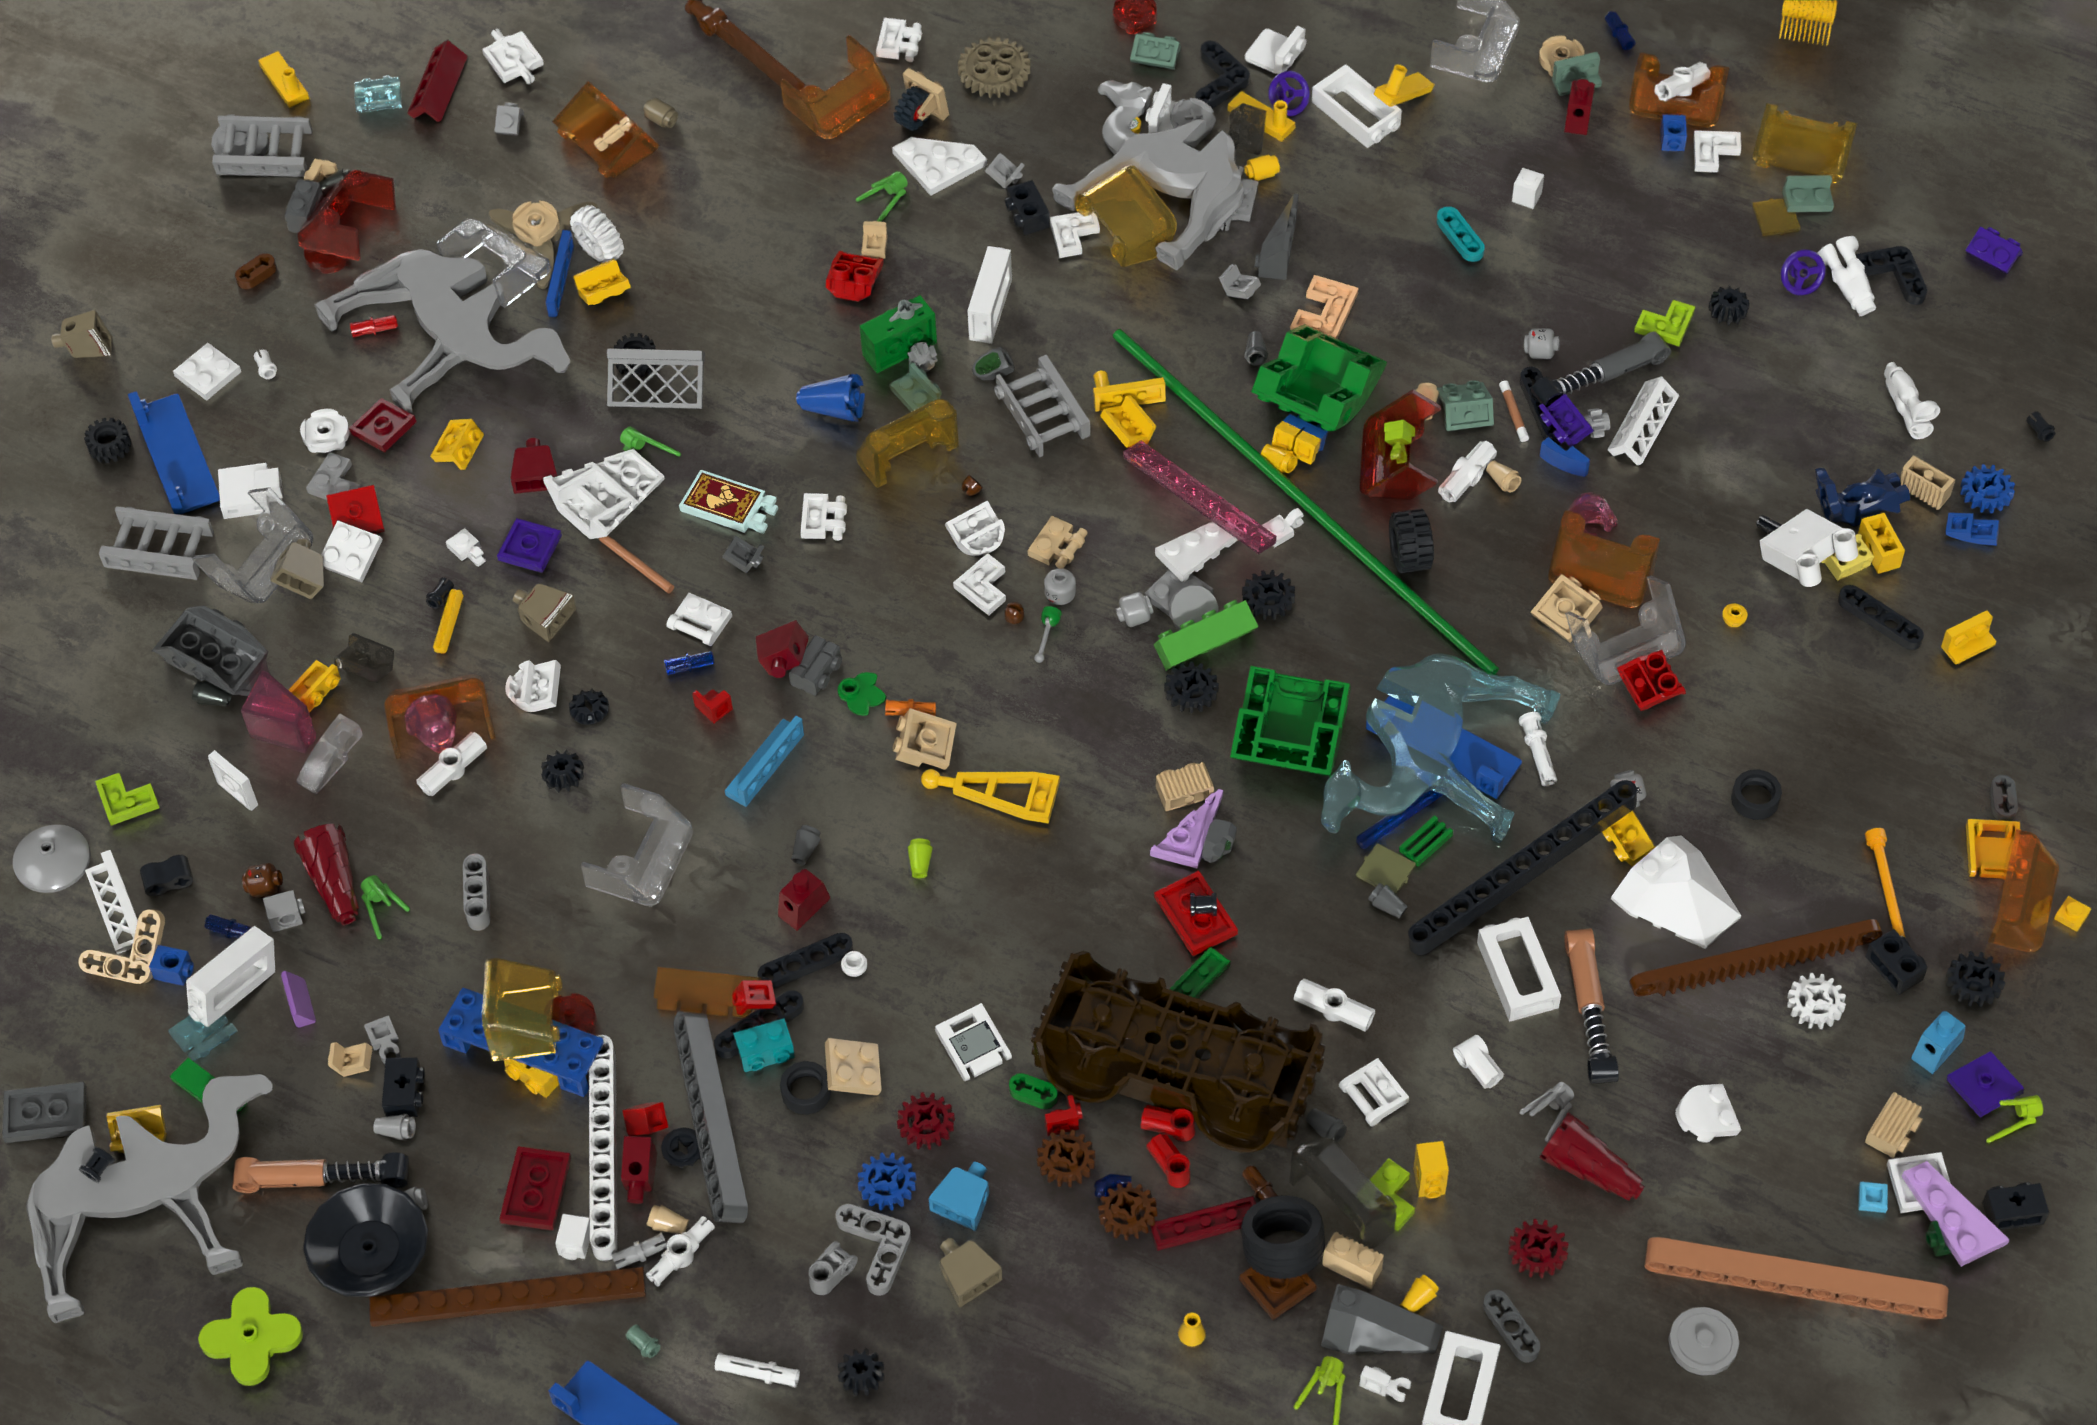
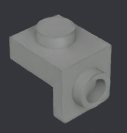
M505 103L504 106L497 105L494 131L496 134L519 135L520 118L524 116V111L518 107V104Z
M999 153L985 172L1006 189L1011 182L1015 185L1023 176L1020 171L1025 165L1021 162L1016 167Z
M1231 264L1220 276L1221 284L1227 296L1249 299L1261 285L1258 277L1240 274L1236 264Z

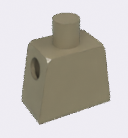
M307 539L291 542L281 553L270 581L312 599L324 586L323 557L321 554L310 549L311 542Z
M948 1238L940 1245V1249L946 1255L940 1260V1270L959 1308L1003 1280L1000 1265L974 1241H968L959 1246L953 1238Z

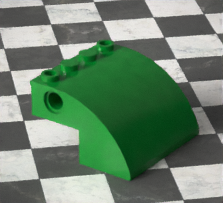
M1303 324L1286 333L1278 358L1260 366L1251 392L1258 395L1257 398L1261 401H1272L1278 404V408L1283 411H1293L1298 413L1299 417L1305 421H1315L1320 424L1322 429L1335 431L1350 422L1361 410L1377 385L1387 361Z
M1250 666L1243 708L1239 709L1230 758L1331 776L1345 722L1351 690L1350 683L1328 679L1318 681L1279 674L1272 669Z

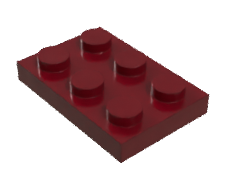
M517 1147L499 1217L501 1224L554 1230L570 1166V1153Z

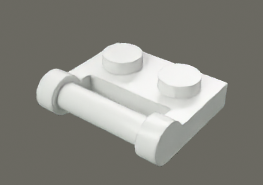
M688 593L676 612L669 617L667 628L672 630L678 629L703 640L704 644L712 646L731 619L732 612L692 593ZM682 620H688L692 623H695L701 627L708 629V631L702 630Z
M1378 1058L1347 1076L1339 1083L1340 1089L1344 1093L1347 1092L1366 1116L1365 1120L1370 1126L1378 1124L1382 1118L1409 1102V1096ZM1361 1082L1380 1107L1374 1110L1355 1085Z

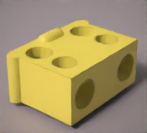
M1861 534L1855 535L1858 556L1854 560L1842 562L1833 553L1822 561L1837 581L1871 565L1874 555L1861 539Z

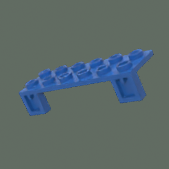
M137 391L129 393L128 397L174 514L180 515L220 501V495L179 394L176 393L146 403L145 399L140 400Z
M1391 692L1380 708L1372 706L1367 712V730L1495 799L1499 797L1522 764L1521 759L1396 692Z
M466 988L461 989L438 1029L442 1044L446 1047L466 1054L472 1044L556 1075L560 1089L581 1097H585L589 1090L586 1075L604 1044L603 1039L598 1036Z
M590 1361L584 1363L564 1388L555 1382L549 1390L553 1405L581 1425H680Z

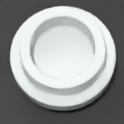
M848 952L841 961L842 970L848 976H860L867 969V959L860 952Z

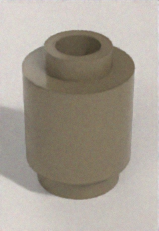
M658 98L648 100L644 105V116L663 128L673 127L678 119V113L675 111V108Z

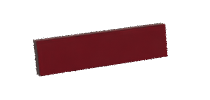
M1254 1195L1155 1221V1225L1150 1226V1230L1157 1251L1242 1229L1245 1213L1256 1204Z

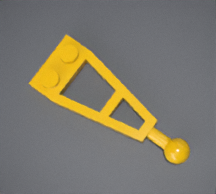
M928 769L923 772L921 783L927 789H935L938 786L953 788V794L1024 820L1049 824L1060 783V776L1039 772H957L956 778L940 776L936 770ZM964 783H988L985 794L964 787ZM1032 783L1025 808L994 797L997 784Z

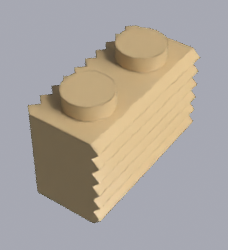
M1914 455L1902 468L1900 476L1901 486L1905 484L1911 495L1919 497V500L1927 502L1928 505L1935 507L1936 510L1940 509L1949 499L1956 480Z
M1204 762L1200 764L1190 763L1176 771L1165 770L1156 776V789L1165 811L1205 801L1210 794L1214 793V786Z
M1893 1092L1869 1130L1865 1143L1892 1158H1895L1898 1151L1903 1153L1910 1142V1138L1907 1137L1910 1131L1916 1133L1923 1118L1919 1117L1922 1107Z
M1335 1232L1324 1250L1322 1266L1372 1289L1382 1271L1384 1256L1383 1253L1378 1254V1251L1374 1252L1373 1248L1364 1247L1358 1241L1354 1242L1353 1239L1349 1240L1348 1236L1344 1237L1343 1234L1339 1235L1338 1232Z

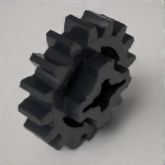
M1261 570V576L1253 573L1252 580H1245V587H1242V601L1246 600L1250 610H1254V617L1262 614L1263 620H1266L1267 616L1271 615L1272 619L1276 620V614L1284 617L1285 610H1292V603H1295V586H1291L1290 578L1283 579L1284 573L1276 576L1274 570H1271L1270 574H1266L1264 570Z
M1190 662L1189 667H1185L1183 663H1180L1179 670L1173 667L1171 675H1166V683H1164L1166 700H1171L1172 707L1180 705L1181 712L1185 708H1189L1190 713H1193L1194 708H1198L1200 712H1203V705L1210 708L1212 700L1217 699V692L1219 691L1217 676L1211 675V668L1203 670L1202 663L1198 667H1194L1193 662Z
M1969 951L1967 957L1962 953L1959 954L1957 960H1952L1946 974L1948 977L1947 986H1953L1950 993L1952 995L1958 993L1960 995L1959 1002L1967 999L1968 1006H1972L1975 1001L1979 1007H1982L1985 1000L1987 1003L1992 1004L1994 998L2000 997L2005 986V981H2003L2005 972H1999L2001 964H1993L1992 956L1987 959L1983 958V952H1980L1978 956H1974V953ZM1960 971H1962V974H1961L1962 979H1959V972H1960ZM1991 978H1992V981H1993V986H1992V987L1989 986L1990 983H1991L1989 980H1990Z

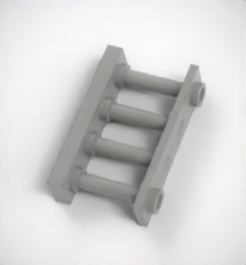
M232 114L218 116L221 131L225 132L223 154L213 155L212 164L216 174L304 177L308 168L305 158L300 157L303 134H312L309 118L301 116L294 118L251 117ZM235 132H248L246 154L244 156L232 155ZM258 132L271 133L267 156H255ZM280 133H294L291 156L277 157Z
M1047 354L1038 358V368L1032 374L1007 384L1000 374L996 375L994 391L997 398L1004 401L1025 434L1029 448L1035 450L1039 457L1044 456V442L1070 431L1077 432L1081 439L1090 436V421ZM1039 380L1046 383V389L1018 401L1012 393ZM1049 397L1057 400V406L1027 417L1023 411V408ZM1060 414L1066 415L1069 419V422L1041 434H1038L1034 428V425Z
M116 506L115 512L121 527L114 546L101 545L99 556L104 567L193 580L198 579L200 571L196 559L193 557L201 535L213 537L214 532L209 519L201 516L191 517ZM131 526L143 527L144 531L137 549H124ZM154 530L168 531L161 551L159 553L147 552ZM178 532L191 534L183 556L170 555Z

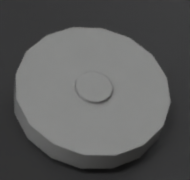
M220 126L212 135L211 145L215 155L223 154L225 132L221 131ZM235 132L232 155L244 156L246 154L248 132ZM258 132L255 156H265L269 148L268 134Z
M1708 1307L1691 1308L1681 1313L1673 1322L1668 1338L1670 1352L1676 1362L1688 1372L1701 1376L1716 1375L1726 1370L1735 1360L1739 1347L1738 1331L1732 1321L1720 1311Z

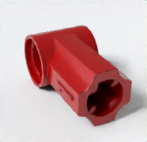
M1146 1105L1142 1113L1141 1129L1172 1135L1179 1142H1187L1195 1135L1194 1117L1187 1109L1173 1111ZM1180 1123L1188 1124L1184 1128L1177 1127Z
M1167 1134L1154 1136L1147 1144V1150L1165 1173L1169 1185L1174 1188L1185 1187L1190 1182V1162L1188 1158L1178 1151ZM1177 1169L1183 1170L1182 1172H1179V1173H1178V1172H1173L1174 1170H1177Z

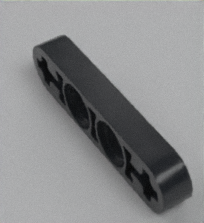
M1526 367L1520 374V385L1543 440L1549 437L1559 445L1561 443L1553 433H1550L1551 426L1548 427L1540 417L1542 410L1539 405L1541 404L1532 397L1533 394L1531 393V379H1535V384L1539 379L1543 378V375L1536 367Z
M1846 585L1841 588L1838 602L1842 608L1908 650H1915L1921 646L1924 632L1919 626L1857 586ZM1873 607L1877 610V613L1873 615L1868 614L1864 611V608ZM1893 620L1898 626L1889 628L1884 622ZM1912 635L1916 637V638H1912L1911 640L1907 638V637H1911Z
M836 933L765 963L758 969V980H770L765 975L767 973L774 975V978L771 980L773 989L839 962L848 952L853 951L852 938L846 933ZM842 943V945H845L846 948L841 949L840 947H837V944ZM827 947H830V951H832V955H829V951H828V948H827ZM816 951H821L825 954L824 958L819 961L812 960L810 956ZM792 961H797L801 964V967L796 971H790L786 968L788 963ZM780 967H782L784 975H781V971H779Z
M795 990L784 992L775 998L776 1005L772 1009H757L719 1033L714 1040L717 1055L721 1058L729 1059L739 1054L733 1033L742 1031L747 1026L756 1027L770 1023L763 1020L764 1015L767 1013H775L778 1016L776 1020L784 1018L786 1023L799 1016L804 1010L802 995ZM791 1000L793 1003L796 1002L797 1006L793 1007L788 1005L787 1002ZM723 1042H726L727 1044H730V1043H731V1047H730V1048H727V1047H725V1046L722 1047V1043H723Z

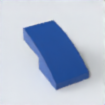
M1549 437L1541 443L1540 457L1565 472L1582 477L1588 475L1590 459L1574 446L1565 451Z
M1948 513L1947 536L1970 543L1997 546L1999 520L1974 519L1973 513Z

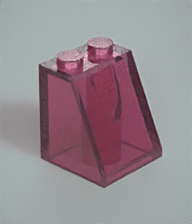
M262 670L241 709L250 738L306 753L309 745H312L316 738V731L314 730L307 706L268 672Z

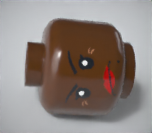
M271 863L249 866L246 873L243 874L242 884L245 892L249 893L253 898L267 897L277 894L279 885L283 884V876L281 871L277 870Z

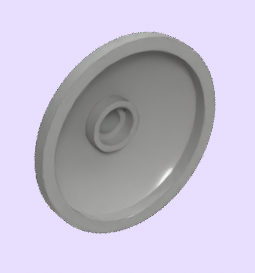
M47 825L32 831L21 840L13 855V869L18 880L28 889L41 893L57 892L72 886L84 875L90 863V848L85 837L76 829L66 825Z

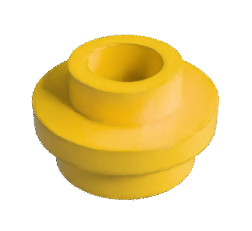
M1732 603L1723 609V620L1730 627H1739L1747 620V610L1740 604Z

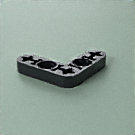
M1206 41L1202 44L1201 59L1220 77L1196 92L1195 98L1203 99L1202 101L1213 109L1246 88L1250 83V72L1216 41ZM1228 62L1231 66L1221 67L1219 64ZM1219 86H1226L1228 90L1219 91L1217 88Z
M1896 246L1855 254L1857 259L1865 266L1866 276L1893 271L1903 296L1908 303L1920 305L1925 301L1928 291L1911 251L1907 247ZM1880 259L1884 264L1876 265L1872 260ZM1909 272L1914 275V278L1908 279L1902 274Z

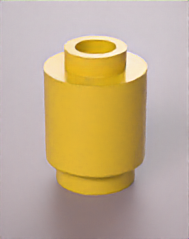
M1267 154L1247 160L1244 171L1248 179L1259 181L1274 177L1276 173L1280 172V166L1275 155L1270 156Z

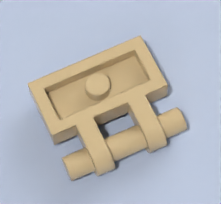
M1051 516L1029 547L1028 556L1047 565H1050L1052 560L1056 559V567L1064 569L1074 559L1073 554L1085 543L1084 538L1088 532L1084 528H1079L1077 533L1072 534V524ZM1064 543L1068 544L1066 549L1061 550Z

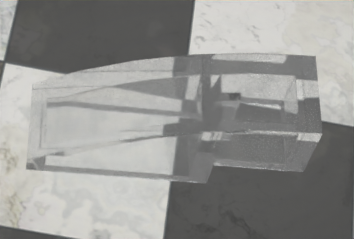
M339 714L310 753L296 780L297 783L317 795L349 759L347 753L363 736L360 725Z

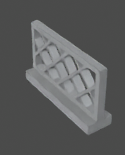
M607 349L608 407L703 409L705 352L694 350ZM614 364H624L629 370L621 380L614 375ZM628 364L636 366L633 369H631ZM641 365H648L653 373L643 381L635 371ZM652 365H660V366L655 370ZM665 365H671L677 372L668 381L658 373ZM676 366H683V367H682L680 370H678V368H677ZM688 366H698V376L690 382L682 372ZM633 374L641 384L631 393L624 386L623 382ZM655 375L665 383L656 393L646 384ZM680 375L688 385L678 394L671 387L670 383ZM615 379L618 383L613 387ZM621 386L629 396L622 402H613V392ZM643 386L653 395L646 402H640L634 396ZM667 386L676 395L670 403H664L658 397ZM690 387L697 393V404L687 403L681 397ZM631 398H633L636 402H627V401H629ZM656 398L660 403H653L652 401ZM678 399H680L683 403H675V402H676Z

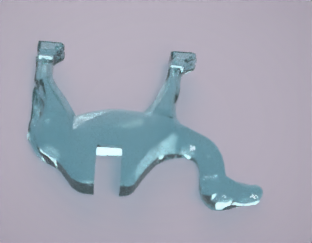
M1442 653L1427 656L1414 665L1389 669L1380 680L1376 689L1414 707L1412 714H1409L1374 698L1366 712L1367 722L1390 753L1392 762L1390 782L1383 787L1371 786L1353 774L1349 761L1344 760L1325 784L1321 814L1322 825L1330 833H1338L1341 821L1354 808H1359L1376 815L1395 816L1407 810L1424 793L1433 790L1446 795L1461 808L1478 816L1488 824L1492 840L1501 843L1508 832L1515 812L1504 809L1483 795L1458 771L1450 760L1462 732V702L1488 700L1517 701L1540 713V722L1547 724L1554 714L1561 694L1554 690L1547 691L1541 686L1528 683L1516 676L1488 674L1456 656Z

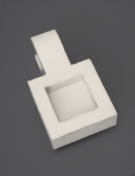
M1296 508L1285 519L1278 515L1261 525L1260 532L1275 548L1294 536L1293 529L1304 523L1301 519L1304 514L1299 508Z
M465 528L446 541L447 548L461 561L468 557L477 567L486 562L481 556L484 553L480 549V542Z
M1364 1367L1361 1373L1360 1387L1384 1397L1388 1394L1395 1400L1404 1402L1406 1394L1399 1392L1397 1389L1399 1387L1410 1389V1380L1403 1377L1391 1380V1376L1387 1375L1380 1368Z

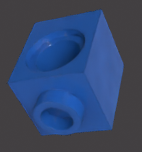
M1686 115L1662 116L1660 128L1661 151L1685 150L1687 139Z
M158 945L149 968L154 980L184 986L187 977L192 975L194 963L188 951Z

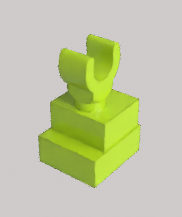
M1405 420L1384 423L1385 442L1393 446L1390 454L1391 460L1397 459V464L1406 463L1407 454L1404 445L1411 444L1412 437H1415V427Z

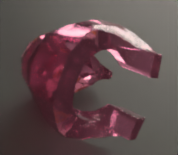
M1588 492L1581 494L1571 503L1564 519V530L1569 536L1586 544L1590 550L1595 551L1600 546V538L1596 533L1587 532L1585 525L1589 523L1604 524V530L1610 533L1612 527L1618 525V521L1605 498Z
M437 694L423 696L415 700L405 712L407 734L410 736L414 735L439 755L443 750L452 746L455 738L457 711L451 701L445 696Z

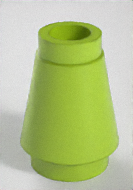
M913 839L907 847L912 877L926 878L933 847L930 846V841L927 839Z

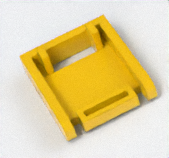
M1968 819L1966 823L1969 877H1975L1976 870H1979V877L2012 879L2013 872H2015L2016 879L2022 880L2023 859L2020 822ZM1982 831L2005 832V838L1980 836Z

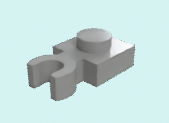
M389 1015L364 1025L374 1051L380 1049L379 1055L384 1064L386 1055L389 1052H394L397 1058H401L399 1047L395 1044L399 1039Z

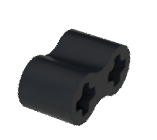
M174 855L162 862L148 863L140 869L144 890L148 896H160L169 890L186 888L193 883L189 861L184 855Z

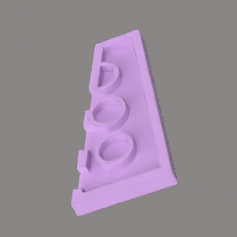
M1927 1161L1903 1172L1902 1178L1931 1221H1938L1944 1241L1960 1266L2008 1244L2010 1239Z

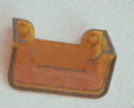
M1640 52L1634 72L1629 108L1635 115L1661 120L1663 115H1686V124L1712 127L1718 123L1730 67L1712 66L1709 68L1710 78L1693 87L1691 95L1675 96L1667 101L1659 100L1658 95L1655 93V85L1673 75L1659 73V59L1652 54Z
M589 81L585 83L552 121L558 127L556 132L565 140L570 137L597 162L600 166L597 170L607 179L610 176L612 178L617 177L654 153L660 146L633 121V126L628 132L624 131L625 134L613 144L609 143V147L605 150H598L594 145V140L599 136L603 137V133L616 123L619 125L621 119L629 116Z
M1565 510L1549 567V580L1554 584L1561 574L1567 578L1572 576L1582 584L1580 588L1586 592L1589 590L1593 591L1602 600L1629 608L1641 605L1654 574L1660 539L1649 535H1639L1633 540L1630 547L1584 533L1586 522L1581 515Z

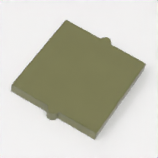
M1377 843L1370 854L1364 857V863L1356 873V877L1375 887L1379 883L1384 886L1388 885L1397 895L1403 884L1408 883V877L1415 868L1416 863Z

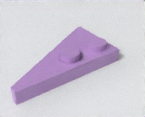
M1218 789L1215 793L1210 794L1199 809L1190 812L1179 822L1176 828L1170 830L1167 833V837L1159 845H1154L1151 848L1150 856L1198 869L1206 835L1211 822L1215 820L1223 797V790Z

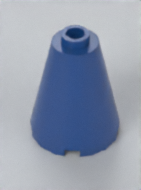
M849 374L805 385L797 392L796 401L802 410L857 422L859 421L857 418L862 417L865 407V393H860V386H864L860 375Z

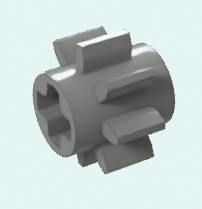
M920 342L913 345L911 352H908V361L910 364L914 363L918 368H922L926 372L931 370L935 362L938 361L936 357L937 352L933 345L928 347L927 343Z
M1599 408L1587 410L1588 416L1583 417L1594 430L1590 433V436L1593 439L1605 437L1604 431L1610 430L1608 413H1602V409Z

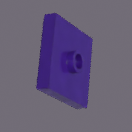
M516 518L497 554L498 561L543 573L562 536L561 530Z
M1991 1051L1947 1075V1081L1979 1117L2002 1106L1999 1104L2000 1100L2015 1099L2024 1094V1087Z

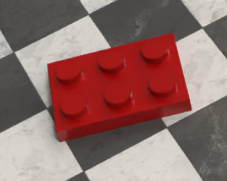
M1200 871L1154 892L1155 900L1192 956L1207 950L1210 946L1213 947L1238 935V928L1218 898L1217 916H1212V914H1195V916H1190V893H1194L1195 896L1212 895L1214 893Z

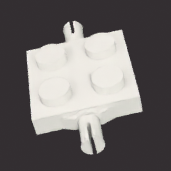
M499 29L493 30L491 35L496 41L492 45L483 48V54L501 80L505 83L518 76H522L527 84H530V81L532 83L535 78L530 71L544 64L542 57L522 31L511 36H503Z

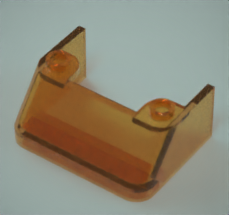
M850 35L846 37L848 62L857 70L826 91L815 85L806 86L798 91L785 79L781 80L783 105L823 139H832L886 103L891 97L890 86L873 54Z
M471 674L390 692L386 697L384 706L389 735L396 759L401 758L394 718L459 703L482 700L490 739H495L484 679L479 675Z

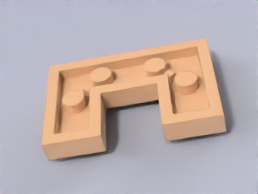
M1314 275L1306 292V298L1325 303L1323 312L1320 316L1298 309L1290 330L1305 324L1338 339L1358 295V288Z

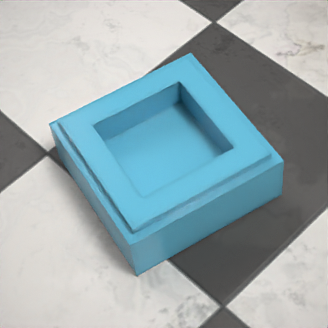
M1860 1182L1859 1210L1886 1213L1888 1209V1184Z

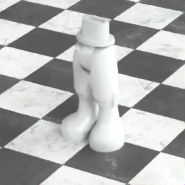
M1843 237L1836 241V246L1846 261V268L1842 266L1833 244L1824 246L1817 254L1821 256L1825 266L1828 265L1831 268L1833 282L1838 285L1847 301L1851 304L1852 309L1856 310L1859 316H1864L1876 309L1873 302L1875 297L1872 294L1864 271L1865 266L1855 255V251L1859 247L1856 237Z
M1894 362L1888 363L1884 372L1886 387H1888L1897 411L1904 418L1909 434L1914 439L1928 437L1934 430L1930 420L1939 415V406L1934 401L1921 402L1919 400V392L1912 378L1904 372L1902 367H1897Z

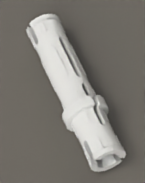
M718 1353L715 1361L716 1371L765 1380L766 1384L775 1382L796 1387L799 1381L800 1371L798 1369L777 1366L775 1362L771 1361L767 1364Z

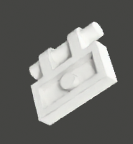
M884 18L876 56L899 59L900 53H905V60L912 62L914 56L918 53L919 47L917 44L922 37L921 24L914 23L913 27H906V20ZM909 38L910 40L909 42H903V39Z
M804 493L801 538L826 539V531H832L833 539L841 540L846 528V523L844 522V515L847 513L846 498L840 495L836 497V502H829L828 494ZM828 513L834 514V520L827 519Z

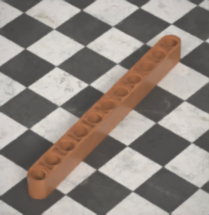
M1653 1237L1647 1241L1644 1266L1647 1270L1654 1273L1929 1319H1943L1947 1316L1949 1289L1942 1284L1661 1237Z

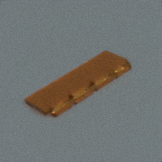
M658 967L654 999H658L657 1009L676 1011L678 1001H681L682 1012L702 1013L703 1005L707 1004L706 1014L728 1016L729 1007H733L732 1017L745 1018L752 1013L753 1009H747L743 1015H738L736 1006L732 1002L733 991L742 980H762V978Z

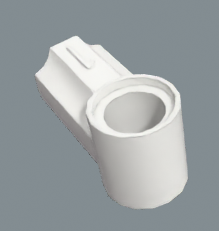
M1474 1035L1453 1048L1454 1056L1463 1068L1468 1067L1484 1089L1494 1087L1503 1078L1504 1073L1490 1057L1488 1048L1480 1036Z

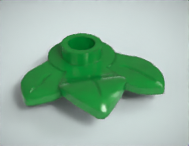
M864 672L858 674L855 678H846L841 681L837 688L838 696L847 702L848 709L851 712L867 716L869 714V706H878L887 699L885 693L874 686L877 681V674Z

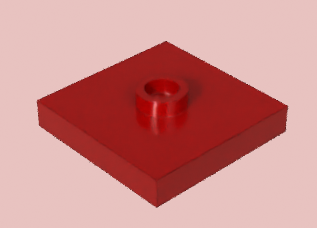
M374 485L326 495L333 528L337 521L373 534L385 532Z

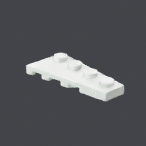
M1233 511L1156 547L1155 555L1184 583L1189 579V575L1192 572L1201 570L1206 561L1210 558L1215 559L1220 555V550L1224 547H1230L1248 533L1249 524L1236 511Z

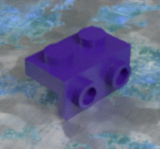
M1980 226L1965 250L1966 253L2008 274L2017 257H2021L2023 254L2020 248L2021 244L2012 238L2005 240L1999 237L2000 233L1991 227L1984 229Z
M1566 394L1547 408L1543 403L1539 405L1543 412L1540 417L1548 427L1551 425L1555 427L1556 430L1553 434L1561 444L1566 442L1569 447H1572L1594 431Z

